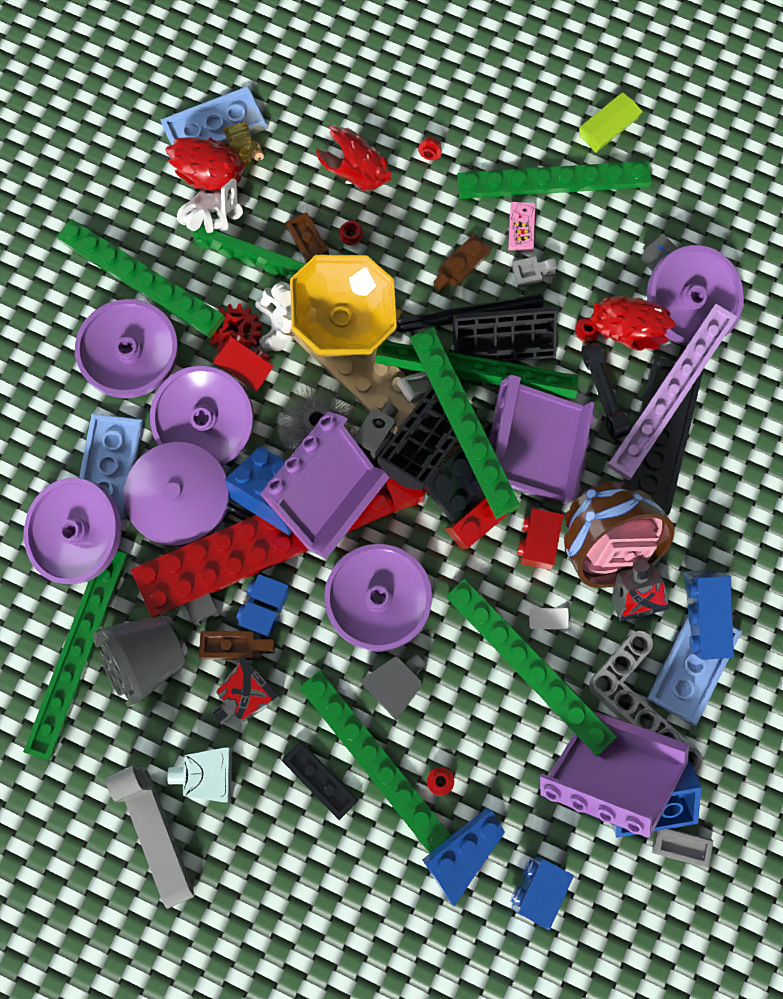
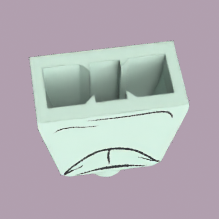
M221 748L185 755L184 767H169L168 784H183V796L218 802H231L232 748Z

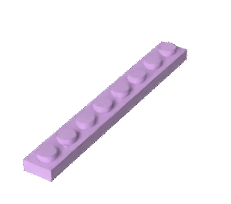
M717 304L714 305L607 467L627 480L631 479L737 319V316Z

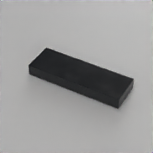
M302 741L281 760L339 821L359 801Z

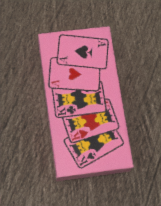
M511 202L508 250L533 251L535 203Z

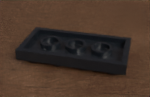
M492 422L483 429L488 440ZM462 448L437 468L424 487L452 524L462 518L485 497Z

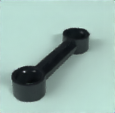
M599 342L584 345L581 349L583 362L592 374L606 414L608 433L613 440L628 436L630 433L629 423L625 413L619 408L608 377L603 349Z

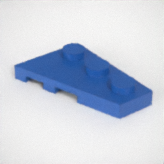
M489 808L484 809L422 859L446 899L453 907L505 833L493 811Z

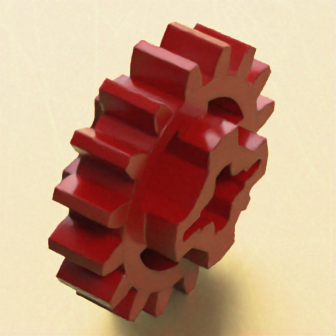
M228 304V310L225 311L219 307V312L224 315L225 320L222 322L223 327L221 329L218 328L213 336L209 338L211 346L213 348L218 347L217 350L219 351L229 335L236 338L239 334L246 339V335L251 329V333L246 339L250 342L248 347L257 348L258 343L255 339L259 340L262 337L261 332H259L262 330L261 322H258V315H251L250 307L243 310L241 304H238L236 309H233L232 305Z

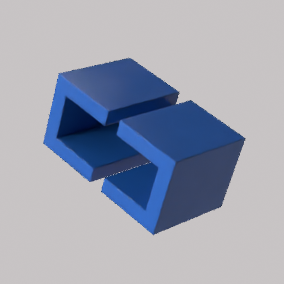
M258 574L257 579H252L247 590V594L250 595L246 605L242 604L238 610L236 617L239 620L238 625L243 629L254 631V633L261 634L270 639L279 619L278 613L258 606L256 602L282 612L290 592L289 586Z

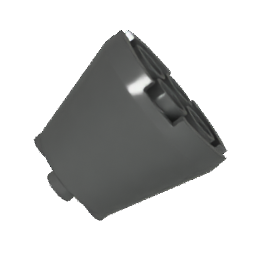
M169 615L107 626L93 633L95 646L97 648L101 646L102 651H100L102 666L118 696L124 694L128 699L125 701L127 707L141 702L185 664L184 655L188 654V649L182 639L178 640L174 633V630H176L175 624Z

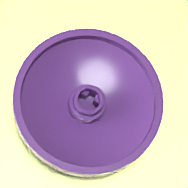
M690 245L669 253L656 265L648 282L647 301L665 307L670 311V317L676 324L673 328L666 330L667 334L665 336L683 346H688L715 304L737 316V319L725 336L737 324L743 308V286L736 268L727 257L710 247Z
M134 299L113 301L96 309L81 325L75 341L76 362L85 379L101 393L117 398H135L157 389L171 375L179 353L178 338L168 317L152 304Z
M193 366L177 371L161 384L152 401L150 425L158 446L170 442L191 443L207 450L223 466L238 457L247 446L254 428V409L246 389L231 374L214 367Z
M185 442L161 444L143 454L133 465L127 476L124 487V504L127 515L134 527L148 539L165 546H186L212 534L224 519L230 501V494L225 482L227 475L217 459L207 450L197 445Z
M81 478L61 479L44 488L32 502L24 524V544L30 562L42 576L62 584H81L100 575L112 562L121 538V518L114 499L102 486Z
M386 544L365 545L347 553L332 569L325 587V607L332 626L348 643L367 651H389L410 642L424 627L432 605L431 584L422 565L408 552Z

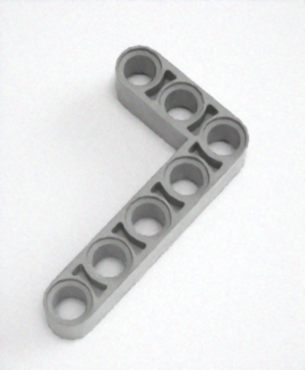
M644 631L634 632L620 644L591 677L589 689L598 700L622 721L641 727L639 718L644 714L650 719V726L647 730L661 735L666 733L672 739L689 744L688 753L692 757V767L694 771H697L703 764V757L700 751L623 683L653 647L652 638L648 633ZM634 638L642 641V651L634 649L632 645ZM616 658H622L626 662L625 671H620L616 668ZM600 677L605 678L609 682V689L606 692L600 690L597 685V680ZM620 696H625L629 700L630 706L628 710L620 708L618 704Z
M133 765L106 777L107 789L115 802L126 803L164 906L169 909L193 898L195 894L192 883L147 768Z

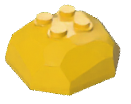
M315 255L290 278L292 331L318 356L370 355L397 328L394 279L367 255Z

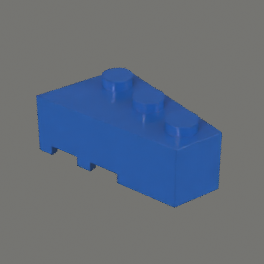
M717 570L683 571L688 605V620L691 628V636L689 638L691 652H694V655L701 660L734 658L731 576Z

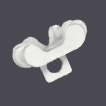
M231 179L221 190H215V193H207L206 189H201L188 203L181 206L177 213V221L182 225H186L191 231L198 230L202 220H204L207 233H212L213 229L219 228L222 231L228 230L226 215L228 214L231 219H238L243 213L242 207L237 201L236 179ZM217 212L218 218L212 219L210 213Z
M278 283L273 288H265L262 293L263 297L259 298L255 303L257 309L271 319L272 328L270 332L263 335L259 340V346L264 351H281L285 348L287 341H292L294 334L291 332L290 290L285 285Z

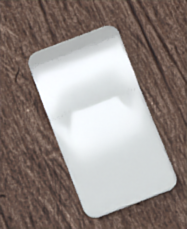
M530 608L529 610L531 629H568L569 627L568 608Z

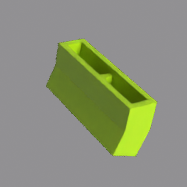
M622 92L580 126L579 137L597 153L635 122L643 111L632 99Z

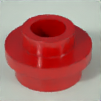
M427 137L419 144L418 152L426 160H437L442 154L441 143L436 138Z
M347 221L339 229V238L346 245H356L363 238V229L357 222ZM353 232L355 236L350 237L347 234Z
M590 318L580 319L575 326V334L583 342H592L600 334ZM588 326L592 331L587 332L584 330V327Z
M443 767L433 769L427 777L429 790L439 796L448 794L454 787L453 774ZM438 776H443L446 779V784L443 787L436 785L435 780Z

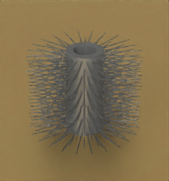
M311 384L312 402L310 396H307L306 398L309 399L304 403L302 402L305 407L304 409L292 403L295 406L293 407L294 409L288 407L292 412L288 413L287 416H285L286 414L279 416L282 419L287 417L281 420L282 423L286 424L278 426L281 428L278 431H282L286 435L284 437L283 434H280L279 438H284V441L280 444H284L287 446L286 448L291 447L287 451L292 450L291 452L296 450L327 411L341 416L345 415L348 419L345 424L348 426L344 425V427H349L346 429H349L347 431L353 437L355 435L350 430H354L356 433L355 429L357 427L355 426L357 424L349 420L353 416H350L347 412L351 410L345 413V410L341 411L339 409L341 406L336 409L341 403L339 402L336 405L337 402L334 399L336 396L332 399V407L327 396H323L325 401L322 400V387L320 388L319 404L317 407V385L315 407Z

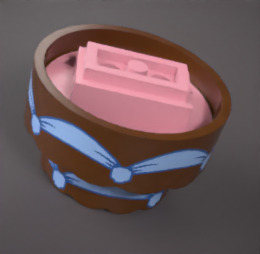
M604 482L598 487L587 489L581 497L576 498L572 502L570 510L566 512L565 525L568 532L564 536V550L584 584L595 588L615 586L617 574L621 571L633 569L634 562L643 560L648 564L655 565L665 555L674 538V525L655 499L647 492L641 490L631 491L622 482Z

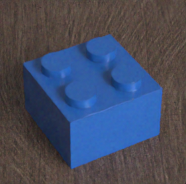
M535 856L533 861L529 859L522 873L525 876L521 887L516 886L510 902L513 903L512 909L516 913L550 930L574 875Z

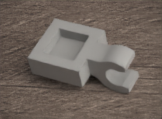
M536 256L512 262V270L517 288L541 283L542 276L547 277L556 274L557 264L555 259L538 263Z

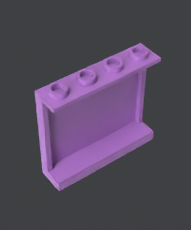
M510 375L501 381L489 436V442L513 489L564 505L573 502L581 492L580 478L586 465L584 457L590 443L589 430L595 417L593 412L594 403L590 402L583 406L521 385L520 377Z
M327 411L319 420L317 425L304 438L300 446L286 460L282 468L269 481L260 494L306 548L327 559L389 479L384 470L373 466L344 427L348 419L330 411Z
M595 712L618 738L599 756H596L574 733L548 776L541 774V796L546 797L550 801L569 806L578 812H584L597 817L606 823H612L625 828L631 833L650 838L688 764L689 744Z

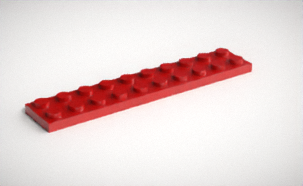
M384 485L346 534L395 513L396 509ZM255 515L130 570L149 614L153 618L174 611L206 594H212L309 550L293 531L287 535Z

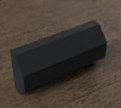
M555 307L460 314L453 317L454 353L501 362L556 358L557 310Z
M432 385L385 447L377 461L389 478L408 489L423 490L458 440ZM472 405V408L476 414L478 408Z

